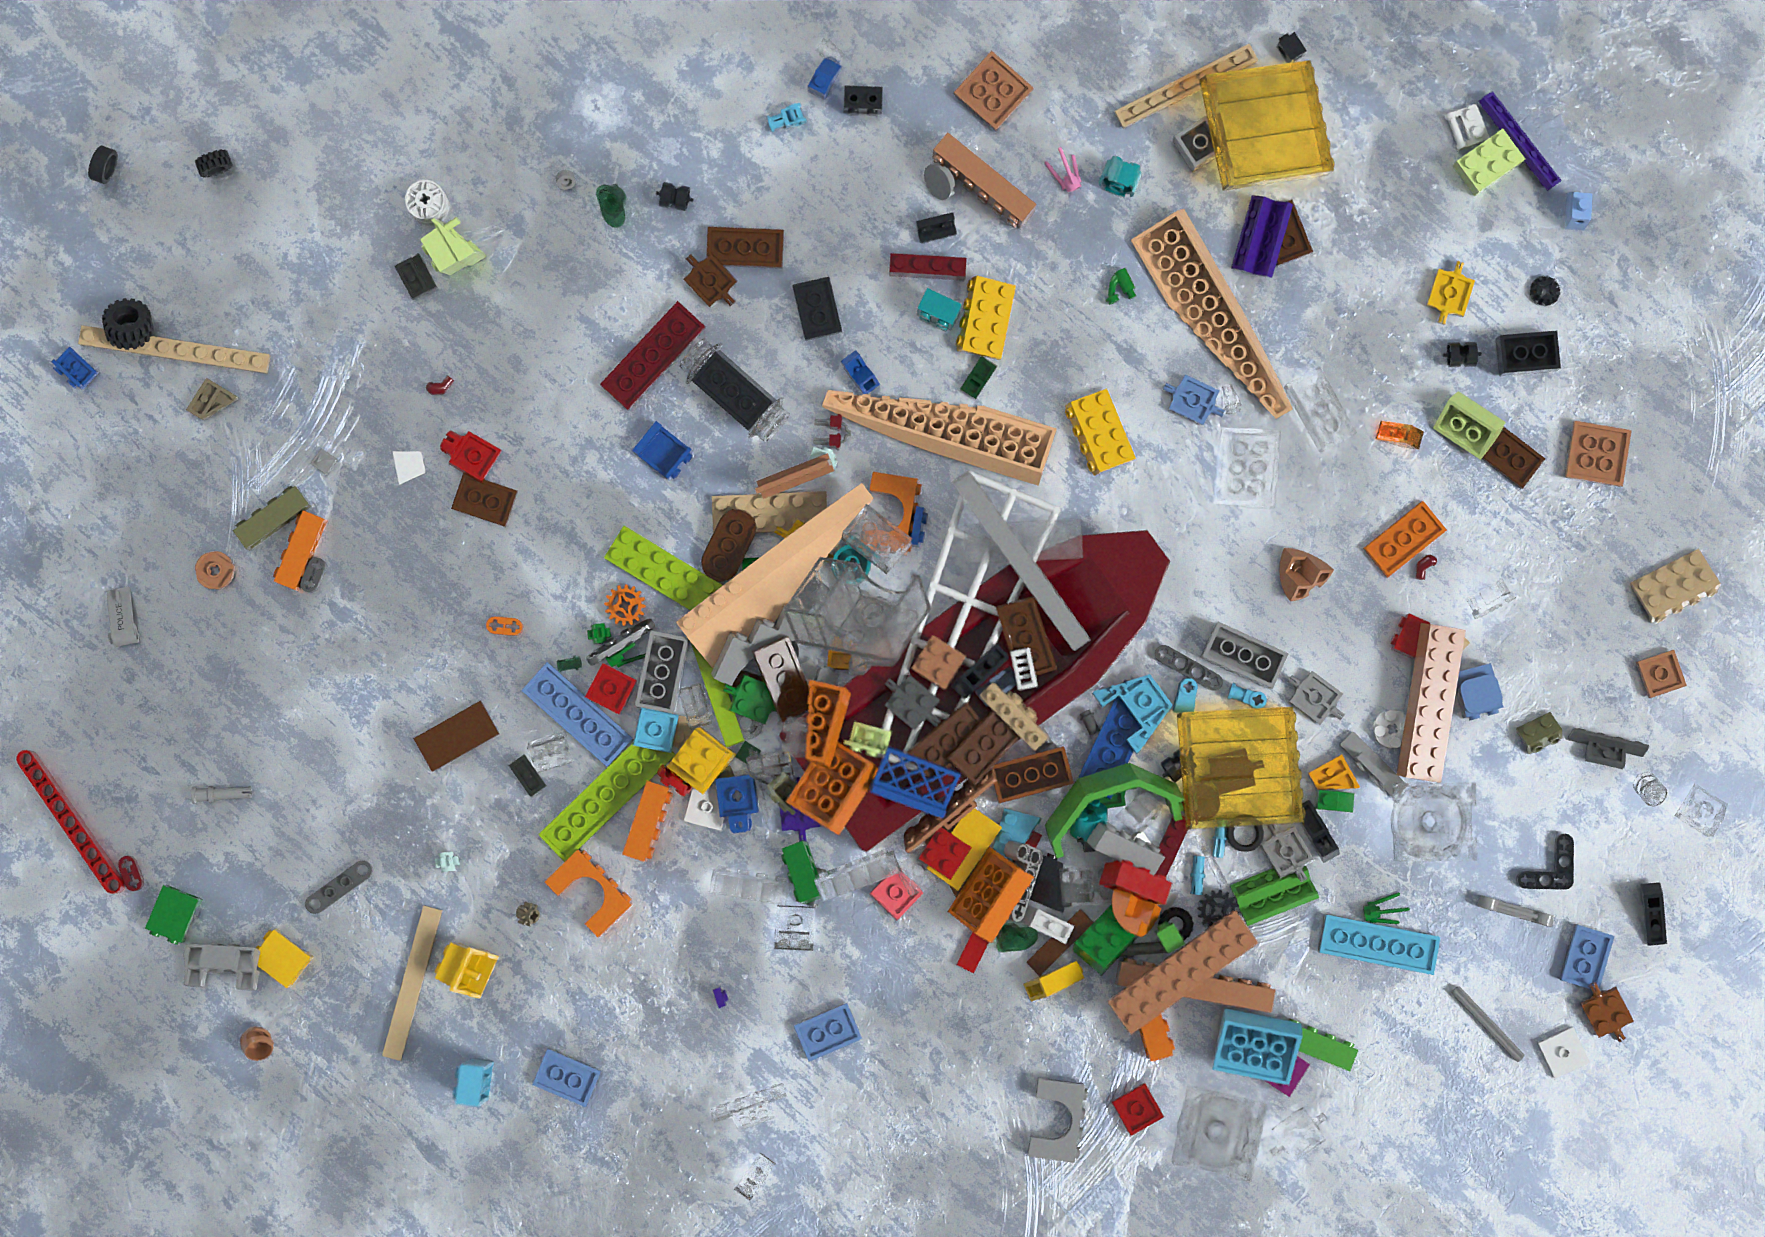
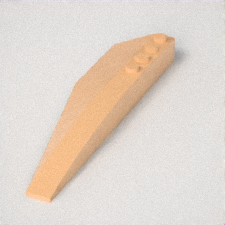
M863 483L798 528L676 622L712 668H714L730 632L737 634V632L742 633L748 639L757 619L762 621L768 619L773 623L777 621L784 605L789 606L804 584L812 577L828 557V554L836 547L840 539L848 532L852 524L874 499Z

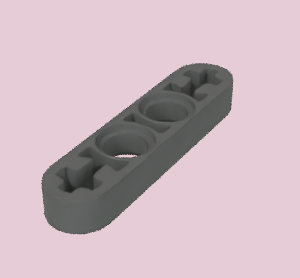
M1161 645L1155 650V658L1162 664L1187 678L1195 680L1196 683L1211 691L1221 688L1223 679L1214 671L1167 645ZM1164 649H1166V653L1170 656H1172L1173 653L1176 654V656L1172 659L1171 664L1168 663V661L1170 660L1169 658H1160L1161 654L1158 653L1159 650L1163 651ZM1177 658L1185 660L1186 665L1184 668L1179 669L1176 667L1175 660ZM1199 667L1202 670L1200 678L1193 677V668ZM1206 672L1210 673L1207 676L1210 679L1217 678L1218 686L1214 685L1211 687L1210 681L1205 680V683L1201 681L1205 677Z

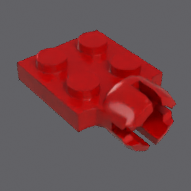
M449 431L445 435L447 438H443L440 444V450L451 457L449 465L482 483L502 450L470 431L465 436Z

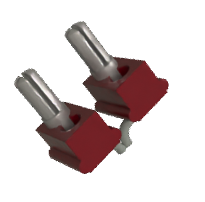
M838 414V416L830 415V419L814 420V425L829 426L830 429H836L837 431H841L842 425H844L845 431L848 434L845 435L843 441H841L840 433H837V435L829 434V438H814L813 444L829 445V448L840 450L841 444L846 442L848 436H851V430H848L847 424L842 422L841 414Z

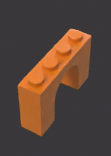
M873 472L870 491L898 498L903 505L904 516L901 523L890 531L863 528L860 546L865 550L907 556V553L911 552L912 549L910 534L913 530V517L916 512V506L919 507V503H916L917 495H921L922 484H920L917 478Z
M579 849L545 883L557 896H560L575 880L581 877H590L600 883L604 890L603 905L585 923L599 938L633 905L630 902L632 898L625 891L621 893L617 889L619 886L613 878L608 879L604 875L606 871L598 863L594 865L590 861L592 857L587 851Z

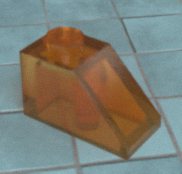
M1381 421L1376 439L1399 447L1419 450L1424 431L1413 425Z

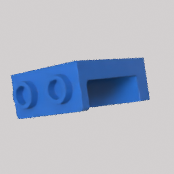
M655 421L632 450L634 454L668 481L671 478L675 479L680 474L681 470L679 468L683 463L687 464L693 457L691 454L693 450L667 431L657 421Z

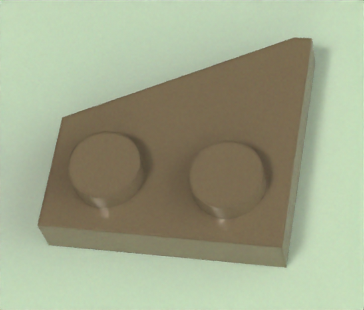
M206 378L186 410L204 421L238 400L239 397Z

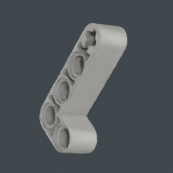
M1009 841L1004 847L1005 856L1015 860L1014 863L1034 877L1008 920L1019 922L1025 915L1042 863L1043 854L1039 849L1027 844Z

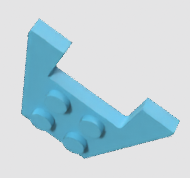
M1150 674L1092 692L1102 708L1119 697L1142 727V729L1126 739L1136 754L1140 752L1173 706Z

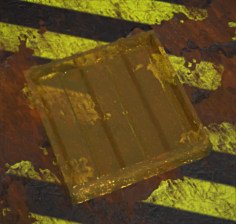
M1311 60L1206 74L1199 80L1223 191L1326 176L1334 171L1335 163L1330 153L1331 144L1327 139V126L1322 116L1323 107L1319 102V89L1315 83V70L1311 65Z
M1293 707L1182 712L1177 714L1186 830L1285 825L1304 822L1305 809L1302 807L1303 789L1300 788L1302 773L1298 766L1300 753L1296 745L1298 733L1295 731L1296 713L1293 712Z

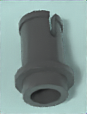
M1087 710L1080 714V721L1083 720L1089 735L1100 731V728L1093 717L1094 713Z

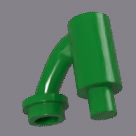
M1123 268L1115 272L1109 282L1108 298L1105 300L1109 305L1119 301V295L1115 294L1117 283H1119L1123 294L1127 293L1129 299L1136 297L1134 292L1136 288L1127 269Z

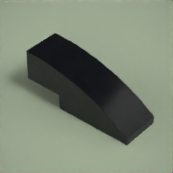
M1308 800L1293 808L1299 823L1322 862L1325 863L1340 855L1339 847L1311 801Z

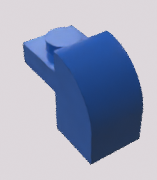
M856 350L841 361L844 370L863 394L870 393L880 385L874 373L867 367Z

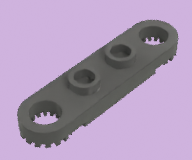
M646 619L632 628L629 627L620 632L621 635L616 638H609L604 642L603 646L587 655L586 660L589 665L593 666L596 663L602 662L606 656H612L641 638V635H645V633H648L647 631L650 632L655 628L652 619Z
M358 861L306 899L305 907L307 911L317 914L370 878L373 873L372 865L367 861ZM360 865H366L368 868V873L365 876L358 874ZM314 898L318 899L321 903L317 910L312 909L310 905L311 900Z

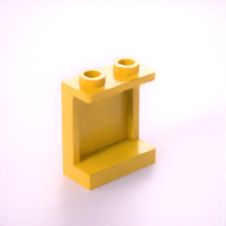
M269 930L263 937L265 940L263 944L255 947L260 950L257 966L284 987L290 988L314 956L280 933V930Z

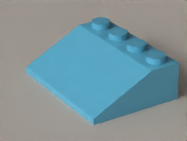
M1225 1008L1212 1070L1289 1085L1302 1039V1024Z

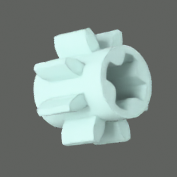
M453 851L439 853V858L435 859L436 868H441V872L456 871L455 865H459V857L454 856Z

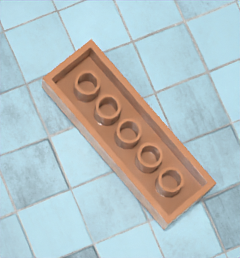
M948 132L933 149L932 158L934 163L938 162L941 163L942 167H947L954 180L959 179L963 182V187L969 192L974 191L982 203L990 204L993 207L992 210L997 215L1006 217L1008 224L1012 227L1021 229L1035 212L1037 205Z

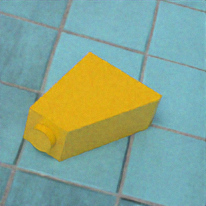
M1077 961L1070 962L1023 985L1030 1001H1035L1048 997L1084 979L1083 969Z

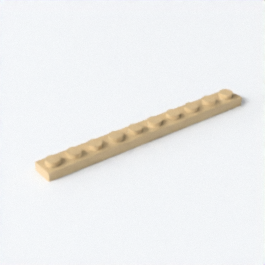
M81 325L79 345L268 374L270 354L154 336L150 337L149 342H144V346H137V349H118L116 345L112 346L110 341H107L103 328Z

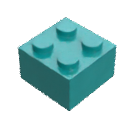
M927 288L917 308V315L920 316L919 319L923 322L929 323L931 321L937 324L936 327L943 331L948 329L951 331L961 312L962 304Z

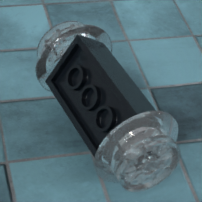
M705 338L701 339L686 354L679 365L687 373L685 383H695L749 431L748 438L757 435L765 443L768 442L790 417V413L782 407L784 398L780 397L776 400L720 350L723 345L721 342L712 345Z

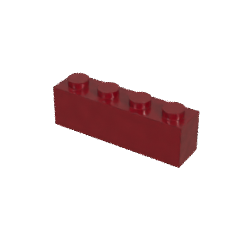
M890 253L889 276L965 281L967 258Z

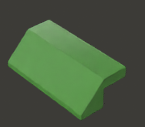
M1304 866L1302 869L1307 877L1303 882H1300L1296 873L1288 874L1280 879L1275 869L1272 868L1230 885L1246 925L1250 926L1318 899V892L1310 879L1307 867Z

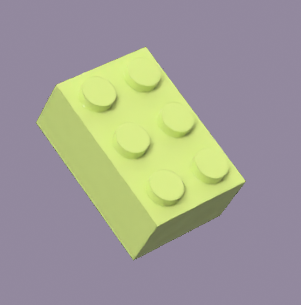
M1501 129L1457 160L1453 168L1472 194L1476 196L1519 166L1525 158L1504 129Z

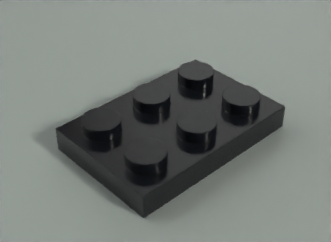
M829 276L792 285L805 341L842 333Z

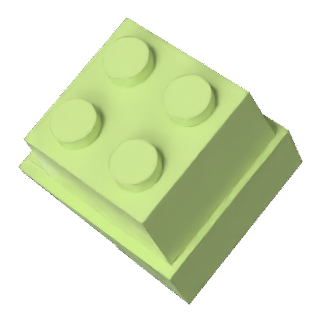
M455 217L448 223L433 218L431 221L436 228L420 239L423 243L421 246L426 255H430L433 260L431 262L433 268L437 272L439 271L447 275H452L468 265L472 266L487 257L472 241L467 242L453 229L461 223L458 217Z

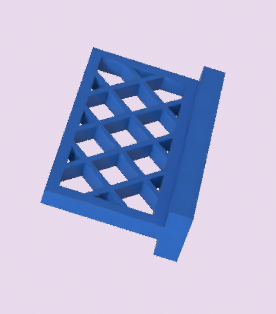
M888 746L874 780L872 779L869 787L874 794L944 818L946 814L945 809L961 774ZM890 753L898 755L900 762L890 766L888 762ZM914 761L919 768L908 772L905 763ZM903 765L906 773L895 778L892 769ZM933 768L937 775L926 779L923 770ZM890 770L893 779L886 782L879 780L882 773ZM921 772L924 780L913 784L910 776ZM947 774L954 776L951 783L943 784L942 776ZM908 777L911 786L906 788L899 787L897 781ZM939 778L942 787L931 791L928 782ZM926 784L929 792L923 795L917 794L915 788ZM944 790L946 796L943 803L936 801L933 794Z

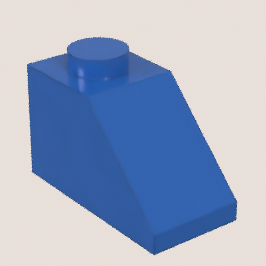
M825 58L809 82L808 92L825 100L842 66Z

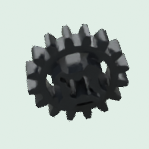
M1211 890V896L1204 894L1205 900H1199L1202 907H1197V910L1201 911V914L1197 916L1199 918L1203 917L1202 925L1208 923L1207 929L1214 924L1211 922L1215 918L1221 919L1227 915V908L1230 907L1231 911L1239 906V904H1233L1235 897L1228 898L1229 892L1222 895V890H1218L1217 894H1215L1214 890ZM1218 897H1219V898H1223V899H1225V900L1222 901L1221 903H1217V902L1214 900V898H1218ZM1208 904L1210 908L1209 913L1206 915L1205 909ZM1215 906H1217V907L1223 906L1222 909H1221V913H1222L1221 915H1219V914L1213 915L1214 912L1216 911V910H1215Z

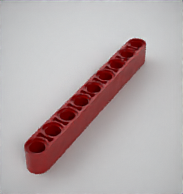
M30 750L20 751L16 757L18 765L107 893H121L126 887L121 874L38 754ZM26 754H29L31 756V761L29 764H26L24 762V757ZM37 770L42 772V777L39 780L35 778ZM49 785L53 788L51 795L46 794V787ZM59 801H62L64 804L62 811L57 810V803ZM69 817H73L75 820L72 827L67 823ZM82 832L86 836L83 843L78 839L79 834ZM92 848L97 852L96 857L93 859L89 855V851ZM102 864L107 866L106 874H102L100 871ZM113 880H116L118 882V888L116 890H113L111 887V882Z

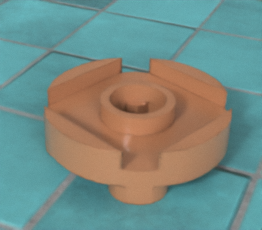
M222 552L205 553L198 559L195 565L197 580L208 589L220 590L232 581L235 565L231 558ZM218 565L220 572L212 576L210 568Z

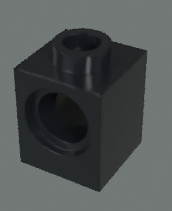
M1295 32L1290 35L1286 33L1278 39L1279 42L1276 47L1288 66L1303 57L1307 52Z

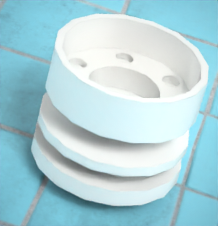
M419 180L408 188L405 195V205L416 221L428 226L434 225L431 221L433 218L440 221L444 220L449 211V200L437 183L430 180ZM425 197L429 199L427 200V204L423 203Z

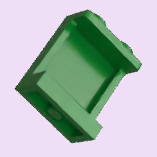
M163 885L145 929L150 930L149 934L160 938L161 935L167 937V941L172 944L184 943L186 940L184 937L195 911L201 905L203 899L169 885Z

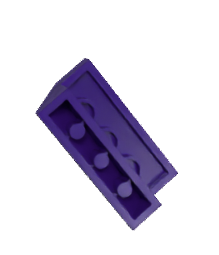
M1251 196L1231 269L1261 277H1273L1293 204L1275 201L1264 196Z

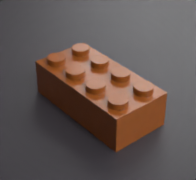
M1064 746L994 765L997 781L993 785L998 804L1074 784Z

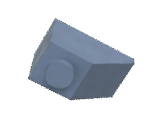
M1009 666L975 692L980 697V694L994 682L1004 693H1007L1017 685L1015 672ZM980 697L986 707H988L989 705Z

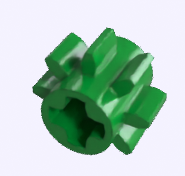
M605 623L591 625V630H587L589 640H593V644H603L607 638L611 637L610 628L605 627Z

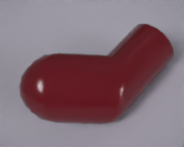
M447 375L441 383H427L426 390L432 395H443L453 384L454 380Z
M1426 555L1417 562V580H1425L1426 569L1437 564L1435 556Z

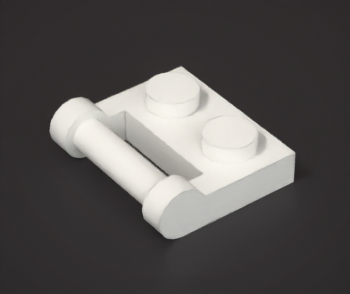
M1477 104L1444 115L1455 137L1457 151L1480 144L1489 139ZM1458 117L1461 120L1468 141H1464L1456 121Z

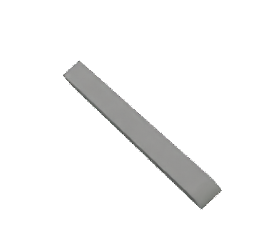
M970 471L953 481L955 488L1071 648L1075 651L1090 641L1083 627Z

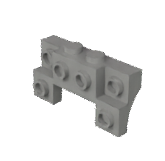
M214 942L211 945L185 944L183 953L185 962L183 985L204 987L207 972L237 974L235 988L238 990L256 991L260 974L257 970L260 950L251 947H240L237 944L223 946L220 943Z

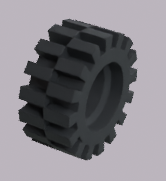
M225 149L208 152V154L201 155L202 157H198L195 160L199 175L203 178L211 177L212 175L217 176V174H222L233 166L228 151Z
M1171 907L1165 910L1160 915L1158 924L1165 921L1169 923L1171 918L1179 917L1183 921V928L1179 931V934L1183 941L1190 937L1191 932H1193L1194 922L1189 912L1179 907Z

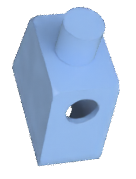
M1567 193L1565 229L1585 230L1591 221L1592 193Z

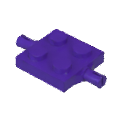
M793 777L792 779H793L795 782H796V780H797V784H798V782H799V780H800V777ZM793 806L791 807L796 812L794 815L788 810L784 812L780 808L782 831H798L799 842L802 840L807 842L806 830L821 827L820 823Z

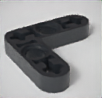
M1559 834L1555 838L1554 872H1520L1516 876L1517 885L1524 889L1566 890L1571 888L1574 882V840L1569 834ZM1563 837H1565V840H1569V844L1565 845V851L1569 850V854L1559 853V850H1563V844H1560V840H1563ZM1562 856H1566L1569 859V864L1566 867H1562L1559 864V859ZM1526 874L1527 878H1535V882H1527L1525 886L1524 882H1521V878H1524ZM1543 875H1547L1550 879L1547 886H1543L1540 883V877ZM1553 875H1556L1555 879H1563V875H1565L1569 882L1565 883V886H1563V883H1555L1556 886L1553 887Z

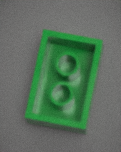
M1111 904L1074 943L1072 951L1102 976L1139 936L1128 932L1119 924Z

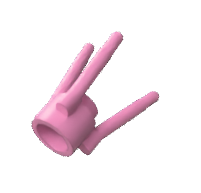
M1059 147L1058 150L1068 174L1064 177V182L1047 161H1045V165L1059 182L1062 190L1066 189L1069 193L1082 187L1080 184L1082 181L1079 176L1075 155L1071 156L1074 173H1071L1063 150Z

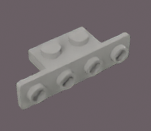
M1351 732L1340 743V746L1356 761L1355 765L1361 771H1366L1370 775L1369 779L1374 784H1379L1392 798H1396L1407 787V784L1355 732Z

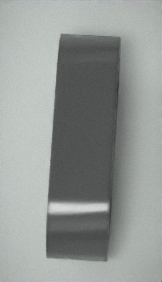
M316 557L309 561L300 583L301 588L305 592L313 593L319 588L327 568L324 560ZM318 561H320V565L322 566L321 570L317 569L314 575L313 573L315 571V568L313 567V564H317ZM312 576H314L312 583L315 584L314 587L307 589L308 586L305 582L310 581Z

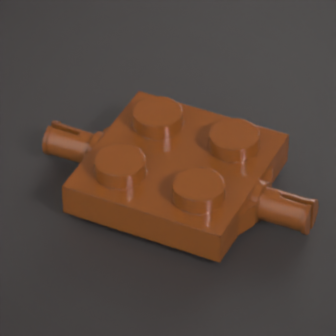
M1593 982V985L1592 983L1589 984L1594 995L1590 999L1581 1002V1005L1598 1038L1614 1032L1618 1042L1625 1040L1626 1037L1621 1029L1634 1022L1617 987L1600 991L1597 982Z

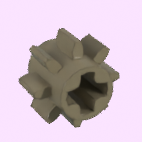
M526 901L524 905H520L516 910V916L519 918L518 923L529 927L536 923L540 917V912L536 910L538 906Z

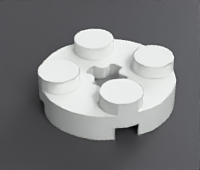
M1388 710L1379 714L1373 722L1375 740L1386 748L1400 747L1406 715L1397 710ZM1395 724L1397 732L1389 734L1388 725L1392 726Z

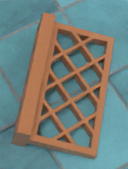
M827 453L756 481L758 487L755 490L757 494L761 493L763 499L835 470Z

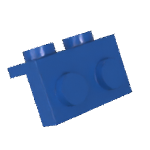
M70 346L57 360L53 359L51 361L55 365L53 369L61 376L65 374L69 378L67 382L75 389L77 387L84 389L99 374Z
M916 506V512L913 517V530L910 534V544L912 547L920 548L921 543H924L925 532H923V527L928 521V513H926L924 507Z

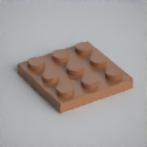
M991 51L954 91V95L991 128L997 131L1034 90V87Z
M1574 421L1565 478L1623 487L1632 430Z

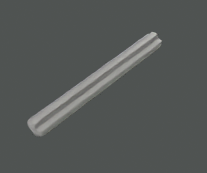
M1457 986L1453 989L1452 994L1515 1061H1521L1525 1056L1524 1053L1461 987Z

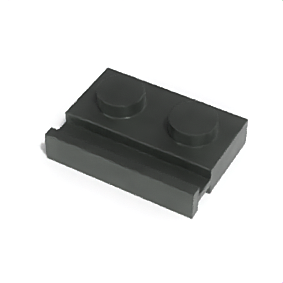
M419 253L394 266L412 300L437 288Z

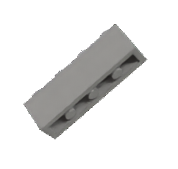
M1098 823L1087 840L1095 850L1120 862L1122 860L1130 861L1136 868H1147L1150 870V874L1155 875L1165 859L1160 853L1161 849L1154 844L1149 846L1139 837L1134 839L1131 837V834L1124 830L1119 832L1110 823H1106V825Z

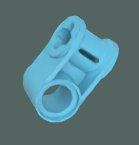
M1185 678L1179 682L1173 705L1174 713L1193 715L1198 689L1195 680ZM1189 681V685L1192 686V690H1188V692H1186V688H1183L1184 684H1188Z

